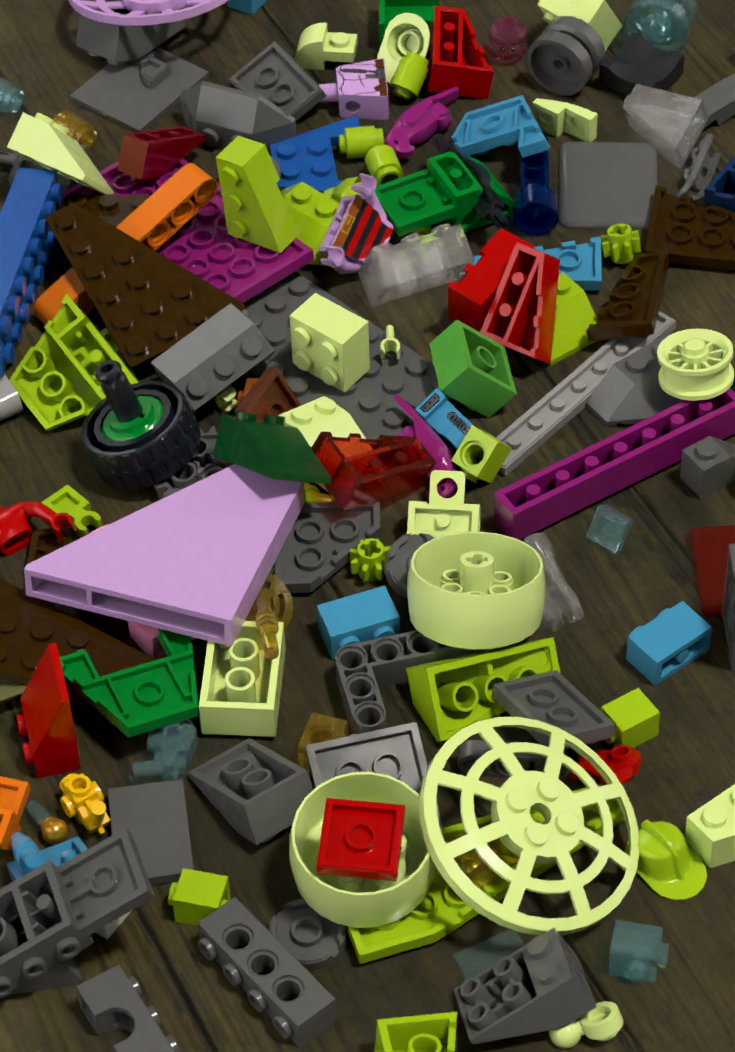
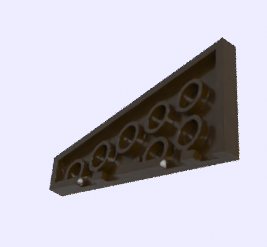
M656 185L644 253L667 251L669 263L735 270V212L716 205L705 207L693 203V197L682 194L679 198L667 194L666 188Z

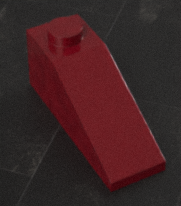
M182 125L125 133L117 170L128 174L130 180L142 183L147 182L151 178L161 177L203 143L206 135Z

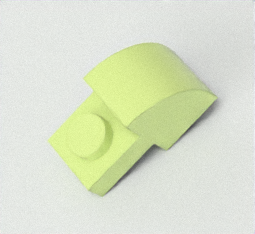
M327 23L313 24L307 27L300 35L294 61L302 69L324 70L326 61L354 63L358 44L357 34L328 32Z

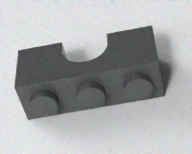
M120 965L76 986L80 1008L98 1037L115 1029H125L132 1032L127 1039L113 1046L114 1052H180L174 1038L171 1035L165 1037L160 1029L162 1026L161 1020L152 1005L146 1007L141 1000L143 997L142 990L135 977L132 975L127 978Z

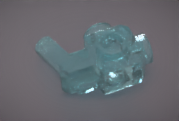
M188 719L150 731L147 740V750L154 752V760L133 762V776L164 775L166 781L175 780L179 774H184L186 765L191 764L198 744L197 731L192 722Z

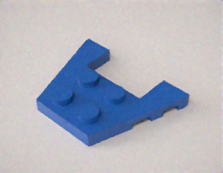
M352 116L270 145V155L278 162L281 169V177L277 183L279 190L281 191L302 181L323 193L328 188H335L344 181L338 180L332 146H339L338 137L344 134V128L360 127L358 116Z

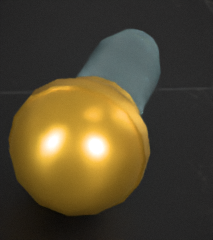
M35 800L27 803L28 813L41 827L44 840L50 844L61 843L68 834L66 823L61 819L52 817Z

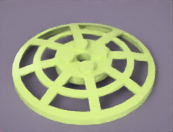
M495 717L478 721L461 729L445 742L428 766L422 781L419 797V817L425 844L433 863L446 883L464 902L479 914L503 927L520 933L540 936L555 928L560 935H567L585 930L600 922L620 904L629 891L639 860V829L634 810L625 789L611 768L596 752L578 738L558 727L539 720L522 717ZM516 727L533 730L550 736L549 745L547 747L529 742L506 744L493 728ZM476 733L491 748L473 764L466 776L443 771L446 761L454 750ZM564 745L571 747L585 758L599 772L608 785L597 786L593 778L579 764L563 754ZM530 753L546 757L544 771H525L514 754ZM497 759L501 761L511 776L500 788L479 781V777L486 767ZM561 764L573 772L588 789L573 793L558 778ZM438 785L461 791L460 813L466 835L447 844L442 836L437 816L436 794ZM474 795L492 801V824L480 829L474 813ZM617 799L623 812L629 836V855L612 844L613 822L606 801ZM593 804L597 805L602 821V836L584 827V816L581 808ZM530 810L539 811L545 819V824L535 822L530 815ZM500 839L512 853L519 857L516 868L513 869L503 862L490 849L487 843ZM579 841L598 852L592 864L580 874H578L569 853ZM475 850L492 871L510 883L503 903L495 901L474 885L460 869L454 858ZM609 859L626 872L614 893L601 905L591 910L583 886L587 885L601 872ZM557 862L564 880L547 881L530 877L534 863L547 864ZM525 890L547 895L569 892L576 915L568 918H543L530 916L517 910Z

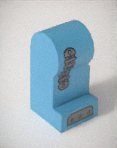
M438 388L415 409L442 441L455 452L473 425L447 400L446 396Z

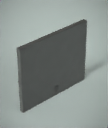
M156 47L138 60L125 61V65H106L70 95V100L133 132L145 131L181 101L180 94L184 89H189L193 85L206 80L209 77V71ZM146 55L169 64L171 67V74L153 90L147 87L141 78V61Z

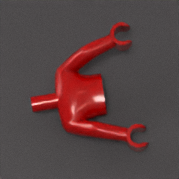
M21 501L5 509L0 504V550L5 555L17 553L31 543L33 531L29 525V520L35 516L52 525L59 540L63 539L60 533L62 528L71 527L74 532L77 529L68 513L57 514L41 502Z

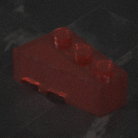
M321 431L311 447L331 476V483L324 484V486L343 511L419 490L437 463L418 437L379 435L377 439H362L359 433H350L348 438L332 437L331 432Z

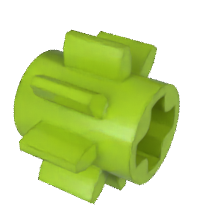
M628 224L612 225L608 228L607 235L601 236L603 256H611L612 262L616 264L629 263L632 261L635 253L641 252L639 231H632Z
M377 538L360 540L357 549H350L351 573H358L363 582L381 581L385 574L384 558L390 546L384 547Z

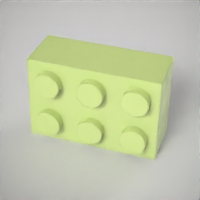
M244 621L232 647L208 641L199 701L202 734L276 737L286 652L284 622Z

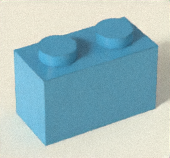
M385 586L317 605L318 629L332 660L335 659L336 652L343 646L400 634V616Z
M681 601L672 608L664 609L655 619L644 626L636 627L627 638L626 660L656 686L710 650L712 626L684 601Z

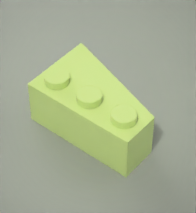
M735 784L687 816L685 840L709 868L735 861Z

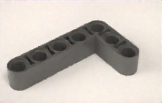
M418 630L341 647L335 655L336 683L352 734L387 728L386 709L379 688L408 682L406 668L486 650L458 649L442 645L425 637Z

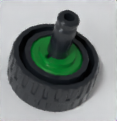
M109 360L100 364L95 371V377L100 381V386L106 398L99 402L89 413L81 430V443L100 479L114 488L133 490L158 484L179 472L196 453L201 438L199 423L183 392L176 386L162 381H144L130 384L119 362Z

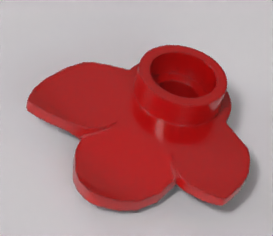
M620 745L612 750H593L611 768L621 785L632 779L640 770L639 765L642 763L641 753L630 746ZM581 755L577 757V764L590 776H600L602 786L608 785L599 772ZM571 772L572 780L579 779L573 772Z

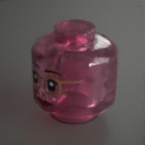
M504 16L495 20L490 25L488 47L490 53L502 62H513L526 53L528 30L525 23L515 17Z

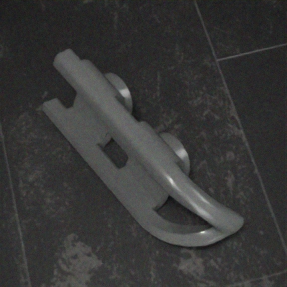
M706 134L705 138L700 141L699 146L693 148L691 167L685 168V184L676 194V197L680 198L682 194L686 195L692 186L698 192L690 196L693 197V201L704 197V189L710 184L721 157L720 152L714 153L713 157H710L708 153L714 138L712 134ZM702 170L706 172L705 177L701 175Z

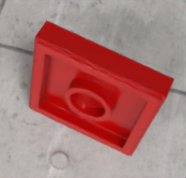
M326 798L316 866L317 874L397 881L405 820V805Z

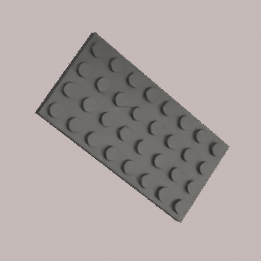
M296 271L244 302L243 304L248 313L246 317L258 327L275 350L271 358L244 378H260L267 367L277 366L284 379L288 380V385L301 405L326 396L346 410L380 460L396 449L394 437L406 426L414 425L413 419L393 397L398 394L415 410L438 388V379L434 365L400 342L401 357L399 360L396 359V353L393 351L386 352L385 360H382L380 344L386 339V332L369 320L367 321L369 327L370 370L346 392L326 384L322 379L307 371L299 369L292 362L290 315L314 293L321 295L365 320L367 319ZM447 398L452 405L457 402L453 398Z

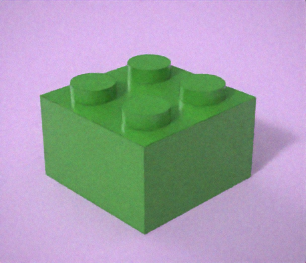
M456 320L429 343L433 357L432 363L437 374L438 388L447 398H453L464 404L469 410L477 411L490 418L517 395L505 347Z

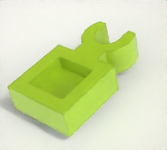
M68 484L41 502L57 514L68 513L77 529L76 534L80 538L88 535L87 525H93L96 528L102 527L101 517L98 513L91 511L90 502Z

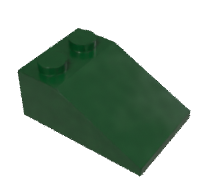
M241 410L236 411V416L221 414L214 456L272 479L319 484L331 483V476L297 427L286 424L285 417L265 414L264 419H259L257 414Z

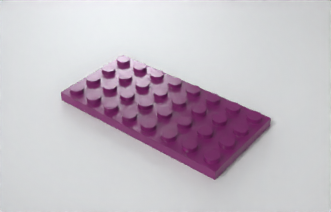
M182 159L163 176L148 179L145 183L132 181L129 179L128 174L118 171L119 161L101 170L100 174L113 190V195H152L177 171L189 163ZM77 184L63 192L62 200L59 204L62 209L65 195L104 194ZM218 184V190L213 199L188 221L187 225L182 226L156 250L159 254L242 303L314 260L313 249L297 238L282 253L228 235L220 184Z

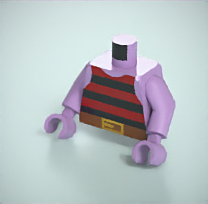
M363 173L359 174L361 184L354 183L351 187L354 192H358V195H351L341 199L318 250L319 253L328 256L327 259H321V264L330 265L339 274L361 273L366 268L376 267L380 260L388 265H393L400 254V249L388 242L394 227L387 220V215L376 196V178Z

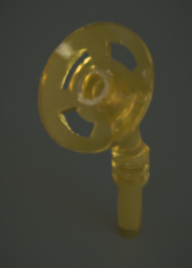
M269 573L265 581L271 583L269 589L261 588L245 621L256 622L257 633L262 637L264 655L267 659L273 660L279 656L276 636L279 630L278 622H284V630L289 625L293 615V599L284 582ZM280 594H282L285 606L282 619L277 616L280 611V600L278 597ZM271 598L274 600V611L270 608Z

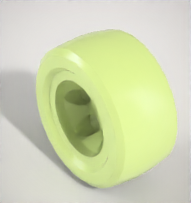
M460 532L434 538L422 544L414 552L407 579L410 621L416 630L425 637L442 645L458 649L491 650L518 643L532 635L539 628L546 598L545 573L541 556L525 542L497 533Z
M351 772L329 779L318 785L305 797L296 811L291 828L289 858L298 891L312 909L322 917L337 924L355 928H368L393 923L411 913L423 901L431 888L436 866L432 861L423 838L419 817L420 795L406 783L389 775L374 772ZM326 798L405 805V820L397 881L317 874L316 866Z

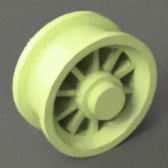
M687 329L667 336L658 346L657 358L662 366L659 370L658 379L660 387L667 394L682 400L698 401L717 397L732 386L734 382V369L730 362L733 358V344L725 335L709 329Z

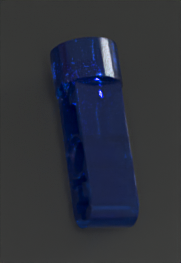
M548 150L522 157L520 153L521 189L516 192L513 199L514 223L521 232L527 235H544L551 232L559 220L558 197L555 191L550 188Z

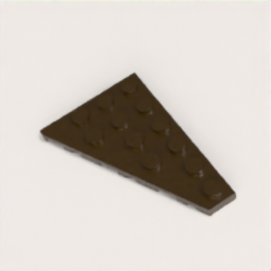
M72 203L45 217L49 228L133 374L151 365L150 363L230 303L245 316L248 315L247 309L242 302L76 203Z

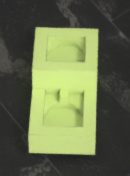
M536 99L533 101V116L542 131L556 138L563 132H566L584 142H592L597 138V113L561 101Z

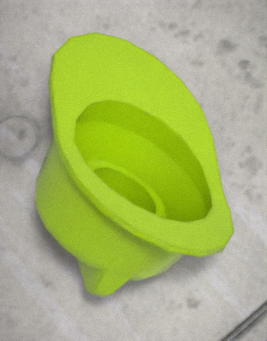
M647 819L643 821L638 837L639 860L636 872L661 897L674 901L687 900L696 896L704 888L707 879L706 866L701 857L686 842L684 835L678 827L663 821L650 822ZM628 840L627 845H626V847H625V853H626L627 855L630 854V852H629V840Z

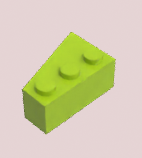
M238 135L216 156L228 235L282 253L303 230L299 222H293L288 208L291 206L289 198L282 197L277 185L280 178L266 145Z

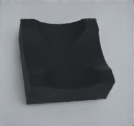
M633 32L615 55L604 59L600 63L599 83L650 106L683 74L685 54L678 51L659 49L650 44L643 36Z

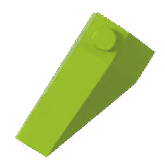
M554 637L406 668L413 705L438 742L449 740L461 729L478 721L491 719L493 716L500 715L506 711L492 698L493 684L555 670L560 673Z

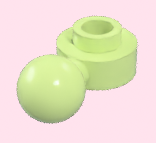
M604 1001L596 1003L597 1007L564 1028L549 1030V1036L557 1047L568 1049L574 1047L579 1042L581 1036L585 1034L593 1040H610L617 1035L624 1021L617 1004Z

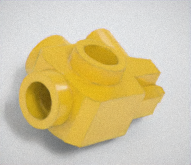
M71 773L61 780L59 787L64 795L60 798V803L69 818L75 816L79 824H83L90 834L96 831L99 835L104 834V826L110 824L111 820L106 813V805L103 802L104 796L95 781L91 782L83 773Z

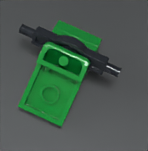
M441 133L435 135L436 139L432 138V143L440 152L437 156L427 159V169L376 186V196L387 215V220L393 224L394 231L398 237L442 221H446L456 235L492 222L495 223L499 230L501 228L506 229V225L509 226L510 224L509 219L506 217L513 215V200L486 165L475 158L466 156L459 145L451 141L448 142Z

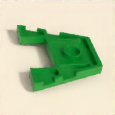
M158 628L157 638L167 657L104 676L98 675L86 650L62 656L60 661L65 681L128 738L197 717L198 697L191 636Z

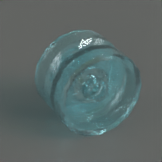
M632 0L631 6L624 18L623 31L626 38L635 32L659 49L679 52L688 40L690 30L697 17L698 5L696 0Z

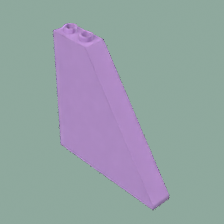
M233 464L28 563L24 568L26 595L232 647L304 505V482L272 479Z

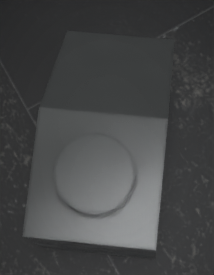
M708 436L683 449L680 479L700 499L735 482V445L713 436Z

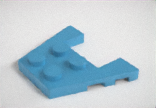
M523 95L465 113L451 137L453 142L459 145L466 156L474 154L483 155L493 148L503 145L512 146L518 143V149L522 157L549 150L545 136Z

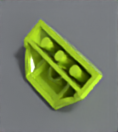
M302 181L281 190L282 197H288L291 203L288 210L293 222H299L303 230L296 238L313 249L314 260L308 264L330 266L321 264V259H327L328 256L319 253L318 250L340 203Z

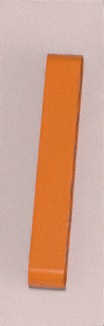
M193 163L186 164L116 228L156 251L213 199L218 190V183ZM71 267L39 296L33 305V314L46 325L49 320H53L62 307L61 301L66 294L70 296L85 315L94 305Z

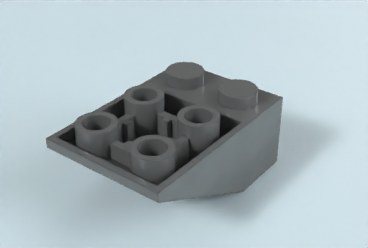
M555 928L535 937L525 946L501 958L491 967L467 979L463 984L453 989L469 1041L472 1044L564 1028L597 1007L578 956Z

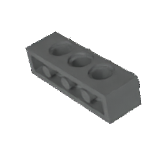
M236 897L198 922L200 938L198 947L202 954L210 961L216 960L222 967L227 980L235 987L240 985L247 993L251 1005L260 1013L265 1011L272 1019L277 1032L284 1039L290 1037L300 1048L337 1021L336 999ZM236 947H245L243 949H234ZM262 972H268V973H269V974H267V975H258L259 973H262ZM286 998H294V999H295V1000H293V1001H283V999H286Z

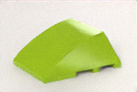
M68 294L61 301L63 305L56 316L45 325L46 330L35 347H30L9 379L20 398L46 431L56 429L89 415L93 408L106 398L100 386V381L95 377L97 367L103 362L109 360L119 362L130 384L139 383L135 375Z

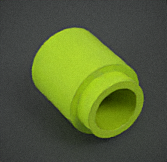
M407 52L406 56L401 58L390 82V86L394 88L393 93L406 100H409L411 96L417 97L429 72L427 68L429 61L416 53Z
M374 126L344 128V134L338 137L340 153H346L347 159L365 158L370 149L378 145H384L382 128H375Z
M378 145L367 152L365 163L370 175L376 178L377 186L403 176V170L391 146Z

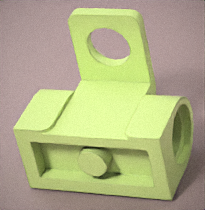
M434 470L431 472L429 504L422 501H409L407 534L419 535L424 533L437 538L460 532H480L481 506L480 504H464L465 474L463 472ZM450 478L456 482L458 489L453 497L443 498L438 494L437 486L442 479Z

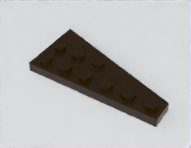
M1 579L0 680L28 685L48 645L52 643H57L60 657L86 650L99 676L155 660L39 598L27 596L26 591ZM196 681V687H197V693H198L199 682ZM66 682L69 695L83 697Z

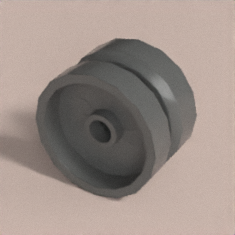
M559 16L552 20L527 52V66L530 74L543 88L560 96H572L580 92L590 77L598 70L600 63L605 59V47L599 34L588 23L572 16Z

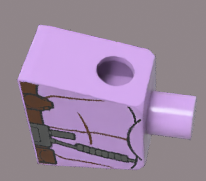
M384 59L338 66L336 68L337 83L319 84L326 94V97L320 103L338 101L340 117L358 116V119L389 120L388 89Z

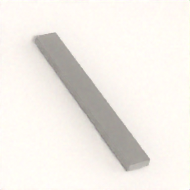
M659 311L653 335H647L642 338L610 339L498 435L497 439L512 448L498 473L505 477L586 407L587 400L614 363L664 335L668 336L675 330L676 320ZM483 450L479 453V461L483 459Z

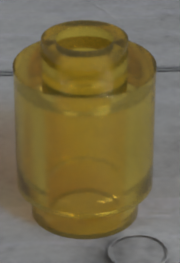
M64 110L54 116L53 120L55 123L69 129L67 133L69 137L76 140L79 144L87 145V150L94 145L97 133L93 129L92 124L70 110Z

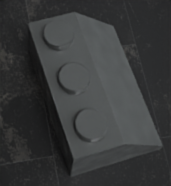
M230 303L154 359L150 364L164 382L176 386L183 392L194 414H196L222 392L271 358L275 350L258 327Z

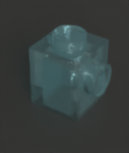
M616 920L610 949L608 975L626 977L635 982H656L658 967L666 968L669 944L662 943L663 927Z

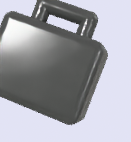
M647 142L563 143L559 147V224L564 228L608 229L612 225L622 223L628 224L631 229H648L655 188L658 185L657 150L655 146Z

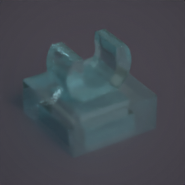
M604 503L597 506L586 537L614 553L622 550L625 540L630 533L633 519Z

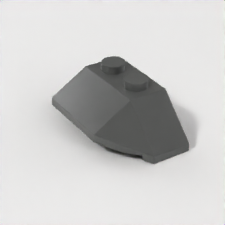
M206 81L193 85L189 89H184L180 94L182 117L188 128L206 135L205 141L201 145L224 150L239 135L265 144L270 154V145L297 136L296 119L289 114L285 115L279 107L261 95Z
M667 335L614 363L587 400L586 408L607 427L617 426V423L637 424L684 401L664 392L659 384L658 374L662 366L657 358V349Z

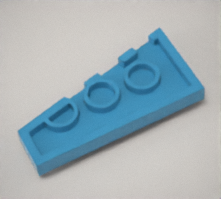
M601 236L590 238V243L576 245L575 241L561 242L560 248L544 250L543 246L535 247L536 250L560 259L559 274L564 272L583 290H601ZM481 255L471 257V264L475 265Z

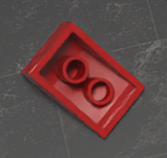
M52 643L48 645L20 698L23 713L16 715L20 737L28 735L29 742L22 744L26 765L34 764L37 779L81 769L69 695L57 643Z

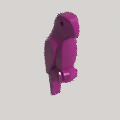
M453 87L437 95L430 96L402 113L386 136L384 145L391 146L398 159L406 158L414 153V145L426 142L435 132L443 133L448 130L452 123L450 110L445 105L458 98L459 88Z
M396 394L393 399L414 422L413 426H406L394 437L396 450L401 455L409 456L417 470L428 479H430L431 472L434 470L456 471L455 464L451 461L453 456L447 445L424 419ZM450 478L442 479L437 486L438 494L443 498L453 497L458 489L456 482ZM430 488L429 490H425V494L428 497V499Z

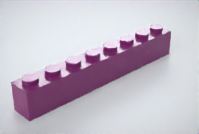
M729 388L726 392L714 398L698 401L684 400L495 492L494 522L507 536L520 540L680 461L683 449L708 436L723 440L735 434V392Z

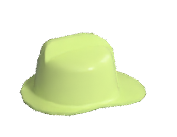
M402 13L395 16L389 22L377 59H384L388 83L391 82L401 58L405 57L407 52H413L425 58L430 49L428 25L422 17L414 13Z

